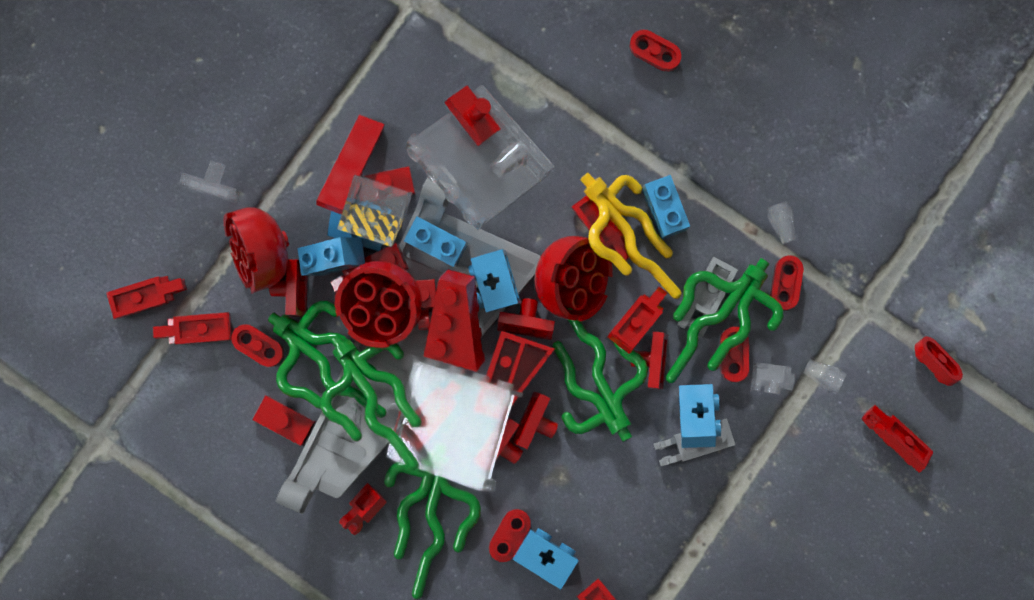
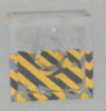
M354 175L337 229L392 247L404 221L413 192L361 175Z

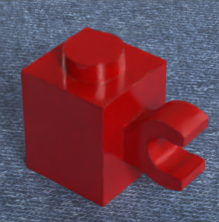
M435 279L416 280L422 296V312L418 321L419 331L429 330V312L433 311L436 296ZM410 297L408 298L409 311H411L409 301L411 300Z

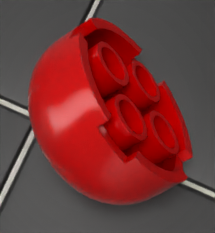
M247 207L226 213L224 215L225 236H231L229 242L232 253L230 254L245 288H250L251 293H255L276 285L283 278L288 267L287 247H289V240L285 231H281L279 225L269 213L259 208Z
M567 236L554 241L542 253L535 270V289L540 302L549 312L561 318L578 321L591 318L601 309L608 297L604 293L608 277H613L612 262L597 255L586 237Z
M372 261L358 266L343 279L336 292L335 310L337 317L340 316L343 324L349 330L347 333L353 339L366 346L386 348L405 339L415 328L422 312V296L418 284L405 269L386 261ZM409 297H410V299H411V300L409 301L410 310H411V311H409V309H408V298H409Z

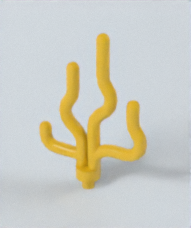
M586 173L580 179L586 186L583 192L590 200L595 202L599 209V217L589 230L588 240L593 251L600 257L611 261L623 275L631 274L632 268L616 251L605 247L600 241V233L607 226L609 220H611L624 236L625 248L631 261L638 267L650 272L672 298L679 299L682 295L681 290L654 261L643 257L639 253L634 231L622 217L637 219L642 225L645 236L664 258L672 257V249L657 234L648 214L637 207L626 206L616 198V195L624 186H627L637 195L642 192V186L633 177L621 175L607 188V184L600 177L594 179L589 173Z

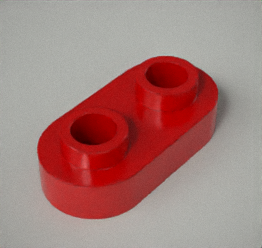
M639 30L631 37L629 47L635 57L665 72L673 71L678 67L682 55L677 45L649 30ZM645 42L648 48L642 50L638 47V43ZM665 54L670 55L672 61L664 62L662 56Z
M792 255L784 256L776 262L770 296L781 304L783 311L792 309L797 305L803 278V264L799 258ZM785 265L792 268L791 275L784 273L783 268ZM781 292H785L788 295L786 302H782L779 299Z
M244 324L238 326L233 331L231 336L233 346L259 364L266 367H274L283 360L284 349L282 345L257 328ZM245 334H250L252 337L251 342L248 344L243 342ZM269 348H273L275 355L269 359L266 356V351Z
M730 327L724 330L720 336V344L726 338L736 334L740 327ZM749 337L742 344L732 348L720 364L721 375L729 382L742 381L749 373ZM732 363L738 366L736 374L731 373L729 370V366Z
M926 336L915 344L916 358L932 371L940 383L953 386L963 378V373L958 363L936 340Z
M521 509L510 510L501 521L489 544L490 555L496 561L507 562L511 560L519 549L531 525L530 518L525 511ZM515 518L522 521V526L518 529L513 528L511 525L512 520ZM500 543L508 545L506 553L498 551L497 547Z

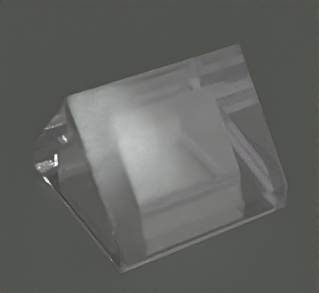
M350 398L335 410L347 415L360 430L362 408L355 398Z

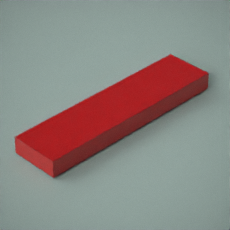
M362 115L358 116L317 198V206L343 215L383 133L385 124Z

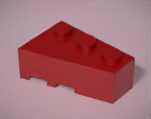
M448 269L439 278L423 357L475 372L485 362V355L482 352L481 344L482 331L481 327H479L478 319L479 306L475 276Z
M501 331L474 411L502 420L555 349Z

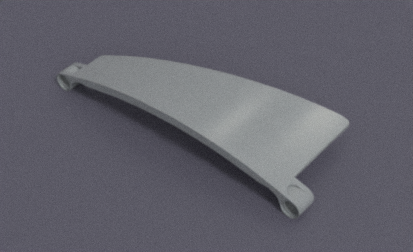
M429 174L421 190L415 212L399 245L409 268L406 271L415 281L435 279L437 291L439 278L448 269L470 275L468 266L472 265L471 258L504 249L507 252L519 294L535 276L536 266L541 256L446 214L445 211L453 195L455 185ZM416 216L469 243L456 268L404 242ZM491 274V280L487 281V285L493 286L496 289V283L500 282V279L493 277ZM476 281V290L477 292H480L478 283ZM479 306L478 319L479 327H481L482 331L481 338L499 318L500 312H504L508 307L486 312L485 308H480ZM429 312V322L431 321L432 312ZM418 323L405 339L397 343L404 352V357L401 360H396L387 350L381 351L368 360L370 364L375 366L377 371L389 372L401 380L405 387L406 399L415 412L457 367L423 357L429 330L419 331ZM358 341L354 344L359 352L369 347ZM343 369L337 379V382L342 378L344 374ZM367 379L377 395L378 404L387 411L386 416L383 418L376 416L378 422L392 428L398 434L407 424L408 420L395 402L393 388L389 384ZM352 381L351 386L359 389L355 382ZM337 395L334 397L332 407L336 411L347 415L354 422L362 434V439L357 442L353 441L341 425L330 421L321 412L292 473L280 489L276 503L303 514L316 489L334 498L341 497L389 444L387 439L376 435L369 429L365 421V408L348 396Z

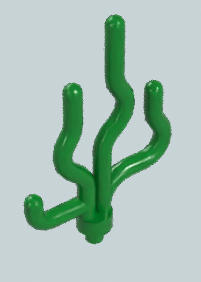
M760 258L756 266L750 264L742 277L735 282H727L709 271H698L687 279L684 285L683 300L673 314V318L677 322L682 321L690 310L695 299V288L698 283L707 282L718 290L730 293V295L718 312L703 315L690 325L687 332V344L666 375L668 383L676 382L692 358L698 346L700 330L705 326L723 322L731 314L738 301L740 328L736 334L726 338L720 344L708 362L709 370L716 371L728 352L742 344L748 337L751 330L749 306L753 299H756L772 310L773 315L767 324L770 331L778 329L784 317L783 308L776 299L760 290L768 278L765 271L770 264L766 260Z
M329 301L314 303L299 322L285 314L280 317L275 312L268 318V322L274 325L273 332L284 339L290 348L287 358L281 364L276 374L278 388L283 394L289 397L303 398L318 409H321V397L306 387L290 385L287 381V376L297 363L301 351L318 364L320 378L326 389L336 383L332 379L328 359L310 344H330L331 339L336 335H340L344 341L348 339L339 333L314 334L308 330V327L322 311L337 317L335 304ZM367 361V363H368L373 369L377 370V369L375 368V366H373L372 364H370V363ZM350 385L339 394V396L352 398L366 408V397L359 389ZM378 404L376 416L383 418L386 416L387 411Z
M567 319L578 338L594 349L595 360L592 367V376L603 398L599 394L582 389L577 385L574 363L562 342L555 341L552 348L555 349L554 352L565 370V384L568 391L580 400L593 403L599 412L583 423H577L571 413L564 412L562 414V421L568 430L575 434L587 433L605 422L612 436L618 434L622 442H625L632 438V435L628 430L631 422L623 410L622 402L627 394L639 388L645 382L648 374L646 361L637 352L632 350L628 354L613 342L620 355L633 363L637 369L635 377L622 384L613 393L603 375V368L606 362V350L603 343L598 337L589 333L581 321Z
M336 335L331 339V343L335 347L332 353L342 365L344 374L338 382L330 386L322 394L320 408L323 414L330 421L341 425L353 441L357 442L362 439V434L354 422L347 415L336 411L332 407L333 398L345 391L354 381L366 397L365 421L369 429L376 435L387 439L410 470H417L419 462L392 428L378 422L376 418L378 398L373 387L367 381V379L375 382L389 384L394 390L395 402L399 410L414 428L420 427L422 421L408 403L405 387L401 380L389 372L377 371L367 363L369 359L384 350L389 351L396 360H401L404 357L403 350L395 343L386 348L369 346L359 352L351 340L344 341L340 335Z
M437 443L435 453L429 452L425 467L419 465V468L413 471L408 468L405 462H397L389 467L384 479L386 487H393L399 473L422 478L419 488L407 495L397 509L399 534L394 549V557L398 560L404 557L410 536L411 526L408 511L411 506L423 500L430 491L425 517L433 532L434 541L424 551L420 560L412 590V597L414 599H420L423 596L431 562L441 552L444 545L445 533L436 516L441 492L454 500L467 503L470 507L469 516L460 524L453 544L455 552L460 553L463 551L469 531L477 524L481 516L479 500L473 494L454 488L448 483L446 474L450 457L445 456L448 445Z

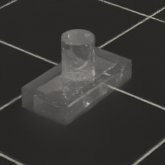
M211 160L204 179L182 172L179 181L186 188L237 203L240 192L235 188L220 184L226 165Z

